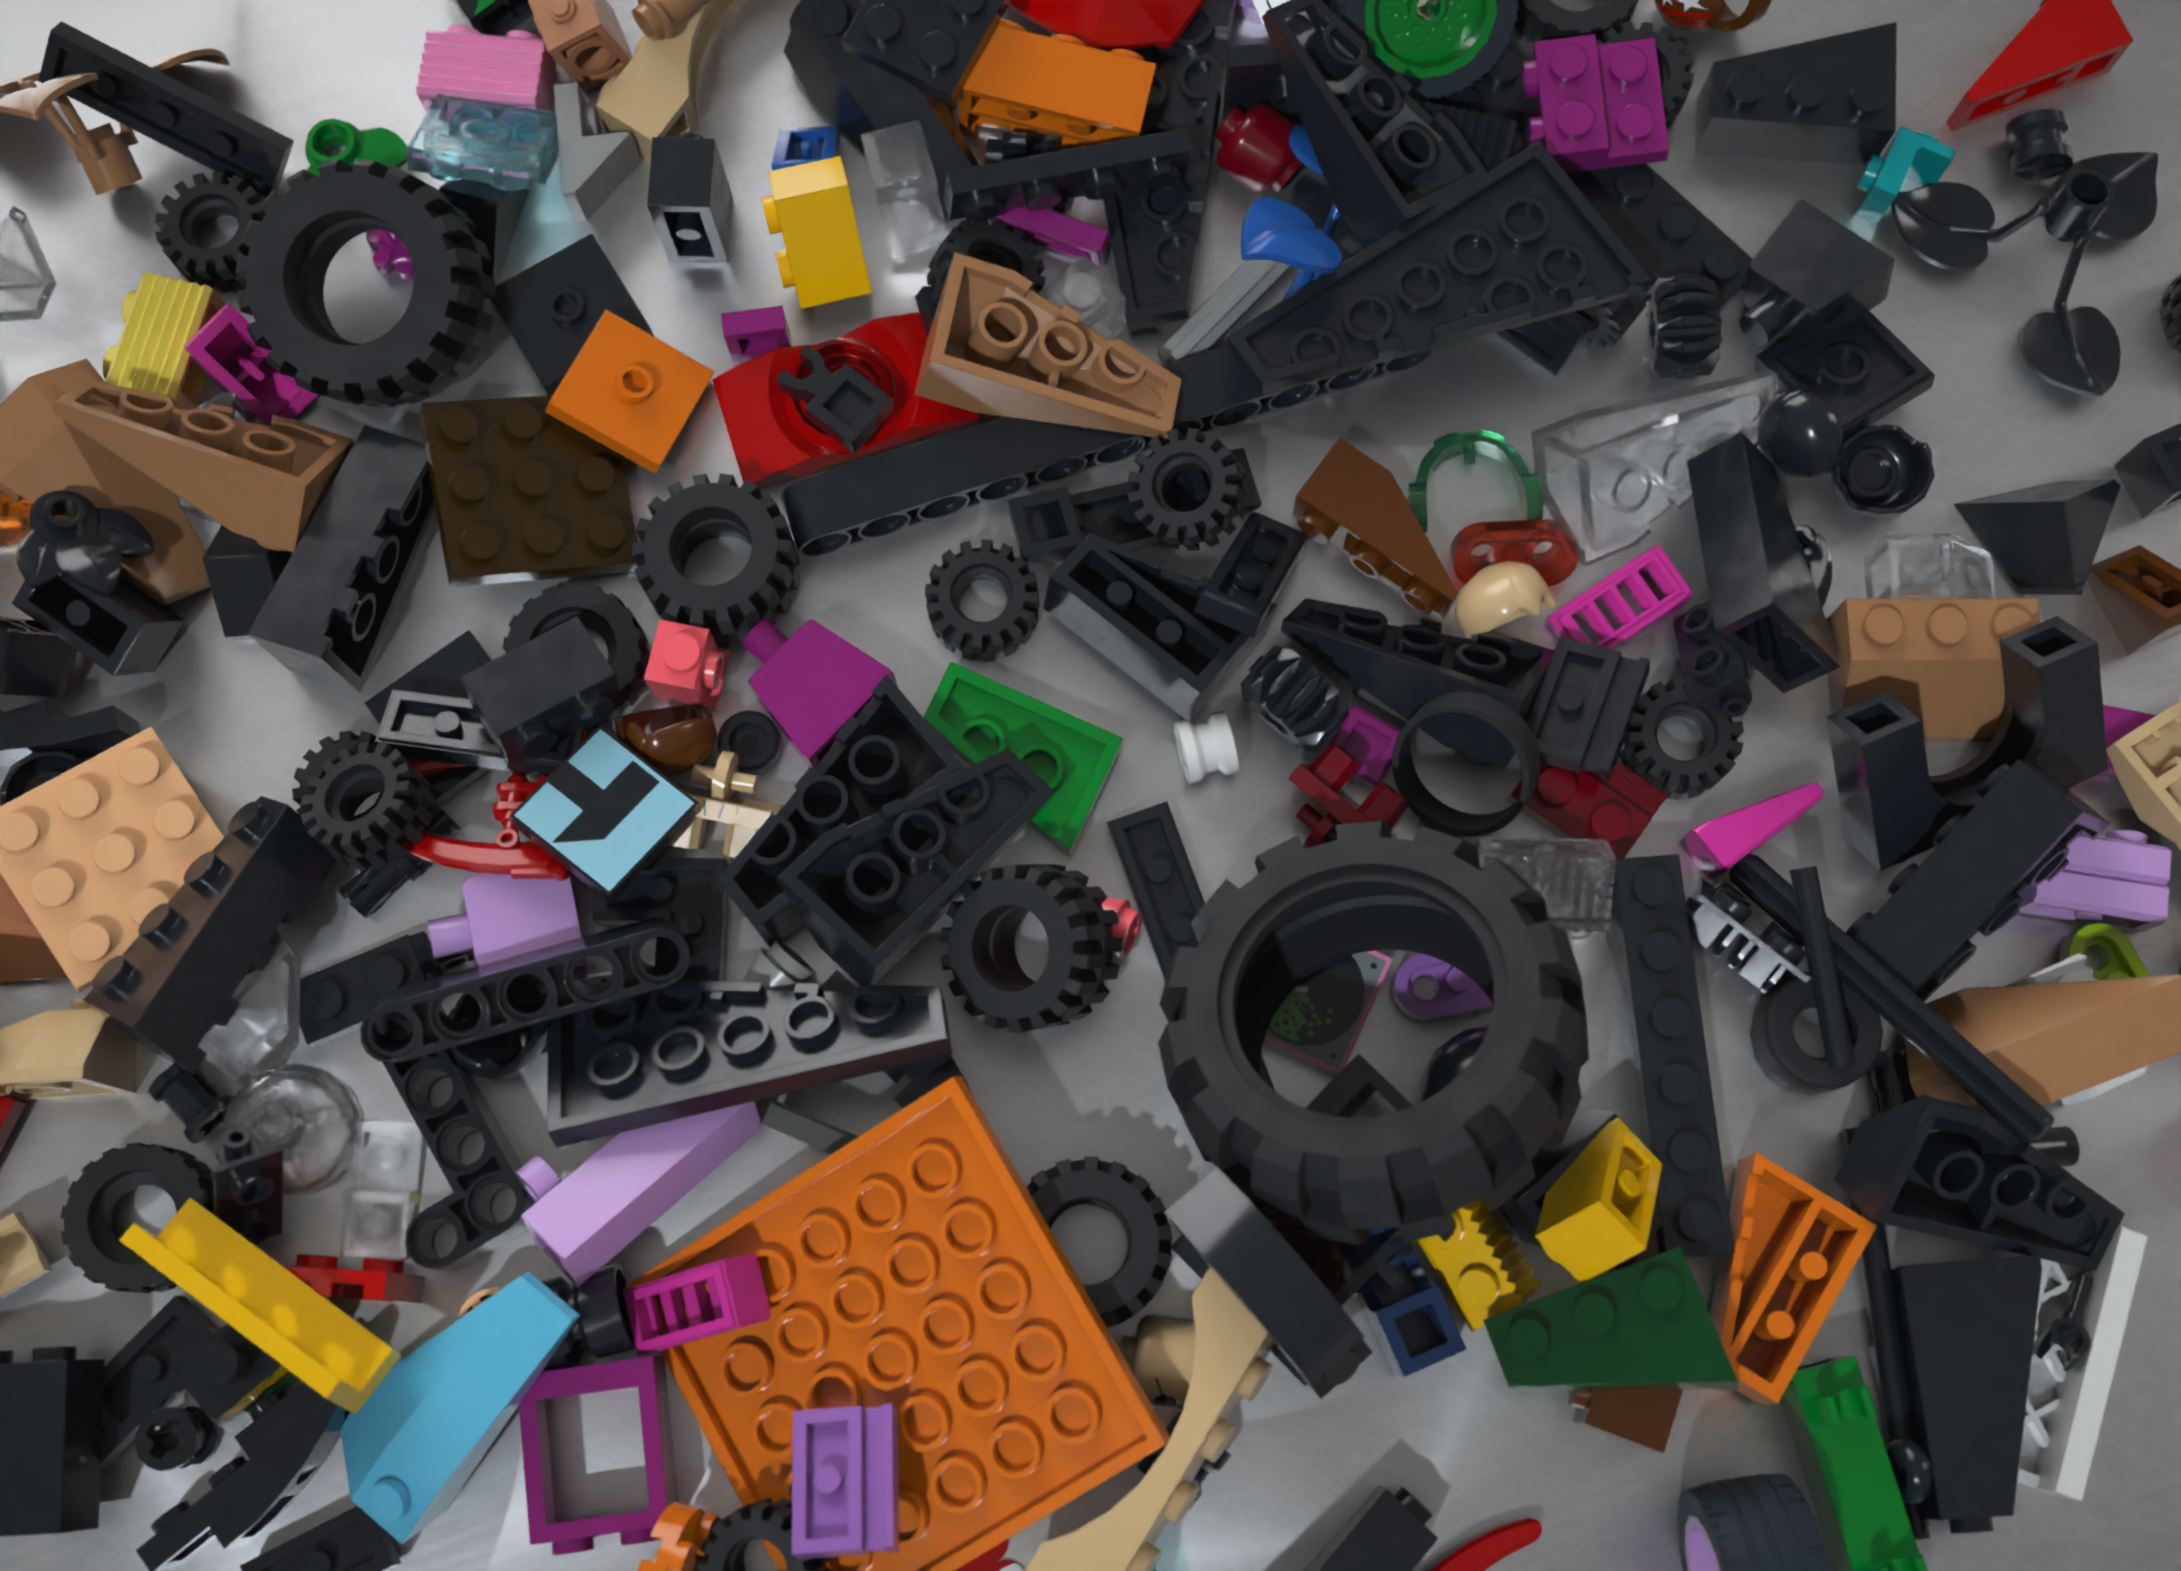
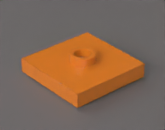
M606 309L548 402L545 412L657 474L710 383L715 371Z

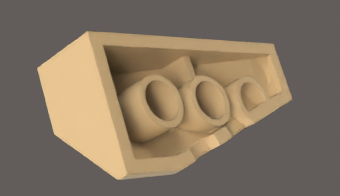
M84 998L73 999L71 1001V1010L45 1011L0 1029V1097L27 1101L136 1093L137 1041L86 1003Z

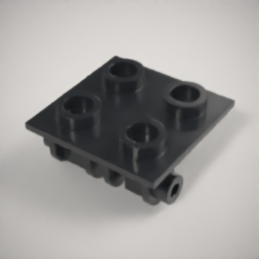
M1701 878L1697 889V900L1700 903L1690 896L1686 899L1690 936L1707 949L1724 927L1730 924L1731 927L1715 945L1711 954L1717 958L1739 932L1743 934L1746 940L1727 963V966L1733 970L1756 944L1758 948L1739 969L1738 974L1758 988L1761 993L1765 994L1768 990L1772 991L1793 978L1794 976L1787 972V969L1807 983L1810 979L1807 959L1805 957L1807 953L1794 937L1775 920H1772L1766 927L1751 915L1753 912L1749 908L1752 902L1726 881L1720 879L1714 887L1704 878Z

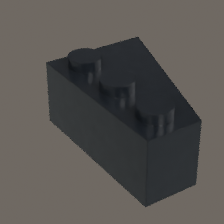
M1089 533L1049 576L1043 609L1190 722L1265 637L1278 604L1273 603L1253 638L1194 612L1200 594L1208 583L1209 578L1202 576L1201 581L1164 568L1165 561Z

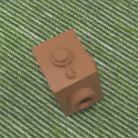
M528 0L534 15L536 28L541 34L548 52L575 82H578L579 87L584 92L620 74L633 58L615 12L606 0Z

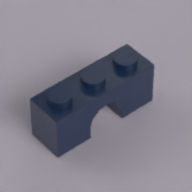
M1398 1227L1369 1228L1367 1242L1362 1245L1341 1242L1344 1251V1264L1350 1278L1388 1240ZM1409 1242L1389 1262L1407 1283L1397 1292L1378 1274L1358 1294L1394 1377H1406L1467 1349L1439 1286L1432 1284L1418 1260L1412 1243Z

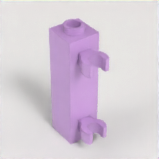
M756 1101L618 1133L563 1181L539 1155H536L516 1172L518 1177L526 1184L524 1187L525 1191L536 1202L521 1215L536 1245L579 1287L763 1128L756 1108Z

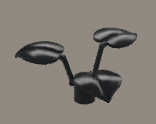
M2113 153L2073 163L2068 171L2059 175L2055 182L2053 198L2040 197L2032 208L1997 229H1991L1995 221V214L1990 202L1980 191L1968 185L1954 182H1937L1936 184H1926L1910 191L1898 192L1891 207L1900 235L1911 250L1921 259L1942 269L1963 271L1979 267L1988 254L1987 242H2000L2039 216L2044 217L2045 228L2053 238L2064 242L2072 241L2073 246L2053 304L2055 313H2039L2027 322L2020 337L2021 352L2027 365L2035 374L2063 389L2093 397L2104 395L2112 387L2119 372L2121 356L2119 339L2115 328L2102 312L2093 307L2083 306L2068 311L2067 299L2084 248L2092 238L2090 231L2108 240H2130L2139 237L2152 224L2157 210V153Z

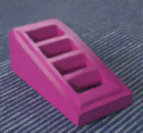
M1656 545L1549 615L1545 621L1558 639L1561 636L1591 644L1573 619L1582 613L1600 639L1594 645L1615 650L1681 610L1693 594L1664 550L1659 545ZM1643 575L1661 599L1660 601L1656 598L1654 593L1651 591L1649 586L1642 578ZM1625 586L1643 610L1638 616H1636L1619 592ZM1602 600L1621 625L1615 631L1596 605Z
M1817 782L1803 785L1699 824L1680 840V844L1709 880L1712 878L1716 880L1746 855L1751 854L1807 812L1823 798L1822 794L1824 791Z
M753 1253L722 1259L623 1290L638 1357L767 1321L771 1316L759 1261ZM704 1281H707L708 1290H709V1294H710V1298H711V1302H712V1307H713V1311H714V1315H715V1319H716V1320H713V1316H712V1312H711V1308H710V1303H709V1299H708V1295H707L706 1286H705V1282H704ZM680 1288L682 1289L690 1327H688L682 1297L680 1293ZM659 1294L669 1334L665 1335L663 1334L655 1296Z

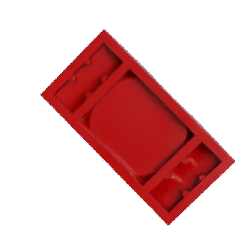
M920 312L876 318L839 338L809 345L822 356L827 370L834 375L844 364H847L893 399L895 410L855 454L807 419L804 407L810 401L793 399L779 389L776 377L783 369L797 379H804L812 374L813 371L802 364L799 354L806 345L775 348L737 365L712 379L743 483L745 480H748L758 485L759 490L981 424L979 413L914 395L928 339Z

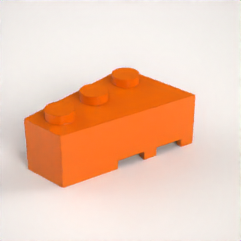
M1001 19L959 93V129L963 136L976 137L979 126L1027 133L1028 140L1031 132L1063 136L1061 144L1065 148H1079L1140 137L1156 63L1147 62L1141 55L1130 50L1114 49L1107 52L1087 47L1081 40L1070 35L1055 34L1047 37L1027 32L1023 26L1016 22Z
M1755 1152L1738 1160L1729 1207L1734 1253L1720 1255L1709 1314L1738 1380L1739 1389L1735 1390L1757 1404H1778L1877 1225Z

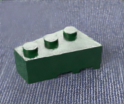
M1681 1246L1483 1320L1508 1386L1516 1394L1739 1389L1738 1380Z

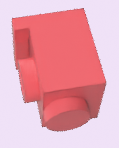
M659 619L644 680L657 700L681 705H698L700 709H710L711 711L718 712L733 653L729 649L719 648L711 631L707 628Z

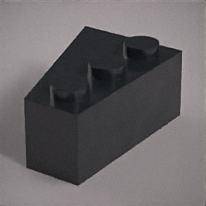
M1897 22L1714 62L1697 98L1695 153L1866 166L1872 154L1880 156L1896 131Z

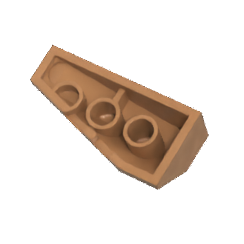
M954 253L926 342L914 395L975 413L1168 439L1166 431L1172 430L1182 379L1121 339L1108 340L1080 321L1082 314L1067 304H1064L1061 309L1030 289L1033 282L1018 272L963 254Z
M87 358L28 377L0 404V490L16 502L25 499L33 505L39 497L46 493L58 490L72 491L89 499L96 508L118 509L135 517L151 535L154 552L143 557H122L120 576L163 606L210 587L202 559L206 550L173 492L53 413L54 402L82 381L91 380L106 383ZM68 515L54 516L56 519L61 521H71L75 519L74 517Z

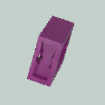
M648 1356L542 1371L519 1404L530 1545L551 1542L552 1555H562L594 1549L593 1536L620 1532L621 1545L661 1540L650 1537L663 1511L671 1503L678 1502L664 1357ZM638 1387L649 1509L555 1522L545 1400Z

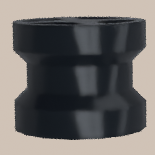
M2056 109L2029 111L2018 115L2006 125L2007 143L2014 148V153L2009 159L2010 175L2016 180L2040 181L2050 179L2068 171L2073 165L2072 148L2064 141V138L2070 131L2068 115L2064 111Z

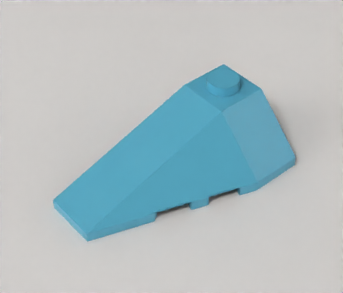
M527 1271L399 1360L358 1413L350 1412L341 1428L351 1500L402 1545L445 1512L575 1324L580 1314Z

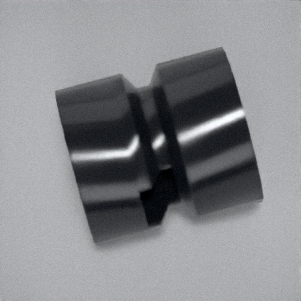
M616 1262L604 1265L579 1287L575 1284L569 1285L562 1277L541 1281L580 1314L542 1371L578 1364L586 1350H590L596 1357L602 1358L636 1348L623 1290L627 1289L625 1285L628 1284V1281L620 1264Z

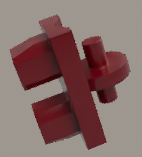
M1339 744L1331 745L1311 765L1299 764L1288 778L1328 811L1324 817L1306 803L1296 814L1295 818L1312 831L1303 844L1304 849L1337 840L1335 826L1337 824L1383 821L1389 825L1392 838L1397 839L1398 836L1392 831L1400 822L1410 802L1383 781L1378 783L1361 805L1349 797L1343 790L1363 764Z

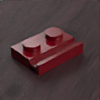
M1618 761L1610 782L1600 779L1598 774L1584 770L1580 774L1541 763L1537 786L1521 811L1602 868H1605L1614 859L1626 857L1668 796ZM1522 779L1506 800L1512 805L1519 799Z

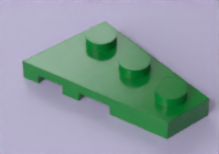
M950 662L923 717L936 734L970 765L1009 749L1046 782L1056 793L1031 821L1069 856L1071 855L1123 745L1122 737L953 662Z

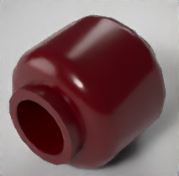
M1264 101L1254 103L1245 113L1235 106L1214 134V137L1222 142L1217 152V165L1254 194H1261L1269 188L1275 192L1280 191L1301 164V161L1292 152L1288 140L1295 124Z

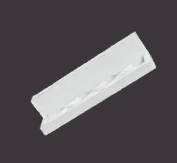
M2117 1227L2096 1271L2085 1268V1270L2079 1272L2089 1275L2094 1280L2082 1315L2083 1321L2081 1324L2089 1334L2090 1347L2068 1371L2063 1370L2064 1364L2067 1362L2065 1351L2062 1361H2060L2056 1354L2057 1351L2062 1349L2059 1345L2054 1343L2042 1358L2052 1373L2056 1384L2052 1398L2035 1407L2032 1406L2027 1397L2024 1425L2027 1424L2039 1445V1451L2033 1473L2018 1469L2017 1484L2056 1498L2083 1500L2148 1235L2125 1227ZM2041 1259L2042 1274L2034 1343L2044 1333L2037 1320L2041 1303L2060 1294L2065 1305H2067L2077 1275L2066 1278L2058 1262ZM2048 1276H2050L2054 1285L2045 1289ZM2035 1351L2032 1352L2031 1365L2041 1360L2037 1357ZM2048 1413L2044 1427L2039 1417Z

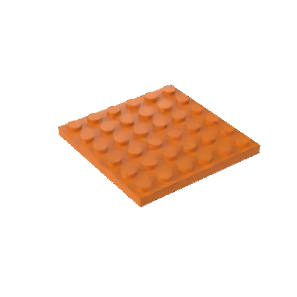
M953 1076L625 1285L628 1289L735 1256L749 1253L757 1256L771 1311L769 1320L660 1351L743 1507L758 1500L768 1498L772 1499V1503L781 1499L792 1501L794 1410L862 1405L863 1408L882 1406L883 1403H893L898 1409L899 1552L888 1553L887 1551L868 1552L865 1555L833 1557V1559L826 1563V1568L833 1571H955L1163 1447L1170 1439L1156 1411L962 1076ZM704 1281V1282H705V1286H706V1291H707L708 1299H709V1303H710V1308H711L713 1320H716V1319H715V1315H714V1311H713V1307H712V1302H711L709 1290H708L707 1281ZM680 1288V1293L682 1297L688 1327H690L682 1289ZM659 1294L655 1296L663 1334L665 1335L669 1334ZM761 1539L777 1571H788L786 1560L780 1550L770 1541Z

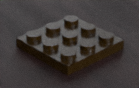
M553 395L421 403L419 417L449 588L635 572L634 569L638 567L632 557V543L638 541L621 455L546 413L548 402Z

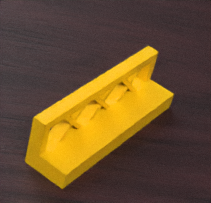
M192 1198L185 1202L157 1237L133 1223L120 1238L123 1244L315 1391L354 1414L358 1413L402 1356Z

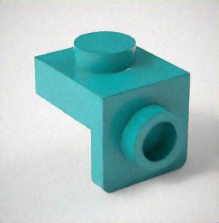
M1900 126L1882 156L1871 155L1858 180L1856 188L1865 191L1856 215L1879 223L1896 198L1905 177L1923 185L1936 184L1951 164L1956 153L1955 149L1940 143L1936 137L1928 133L1914 132Z

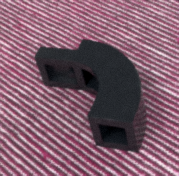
M1215 1166L1164 1211L1189 1245L1253 1316L1320 1399L1328 1394L1336 1385L1349 1380L1357 1371L1359 1365L1373 1353L1363 1340L1365 1336L1333 1295L1267 1218L1218 1166Z

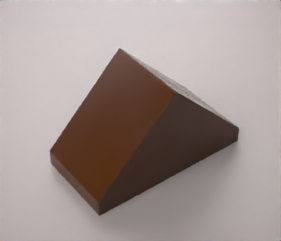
M2141 545L2091 566L2087 581L2128 655L2181 633V569Z

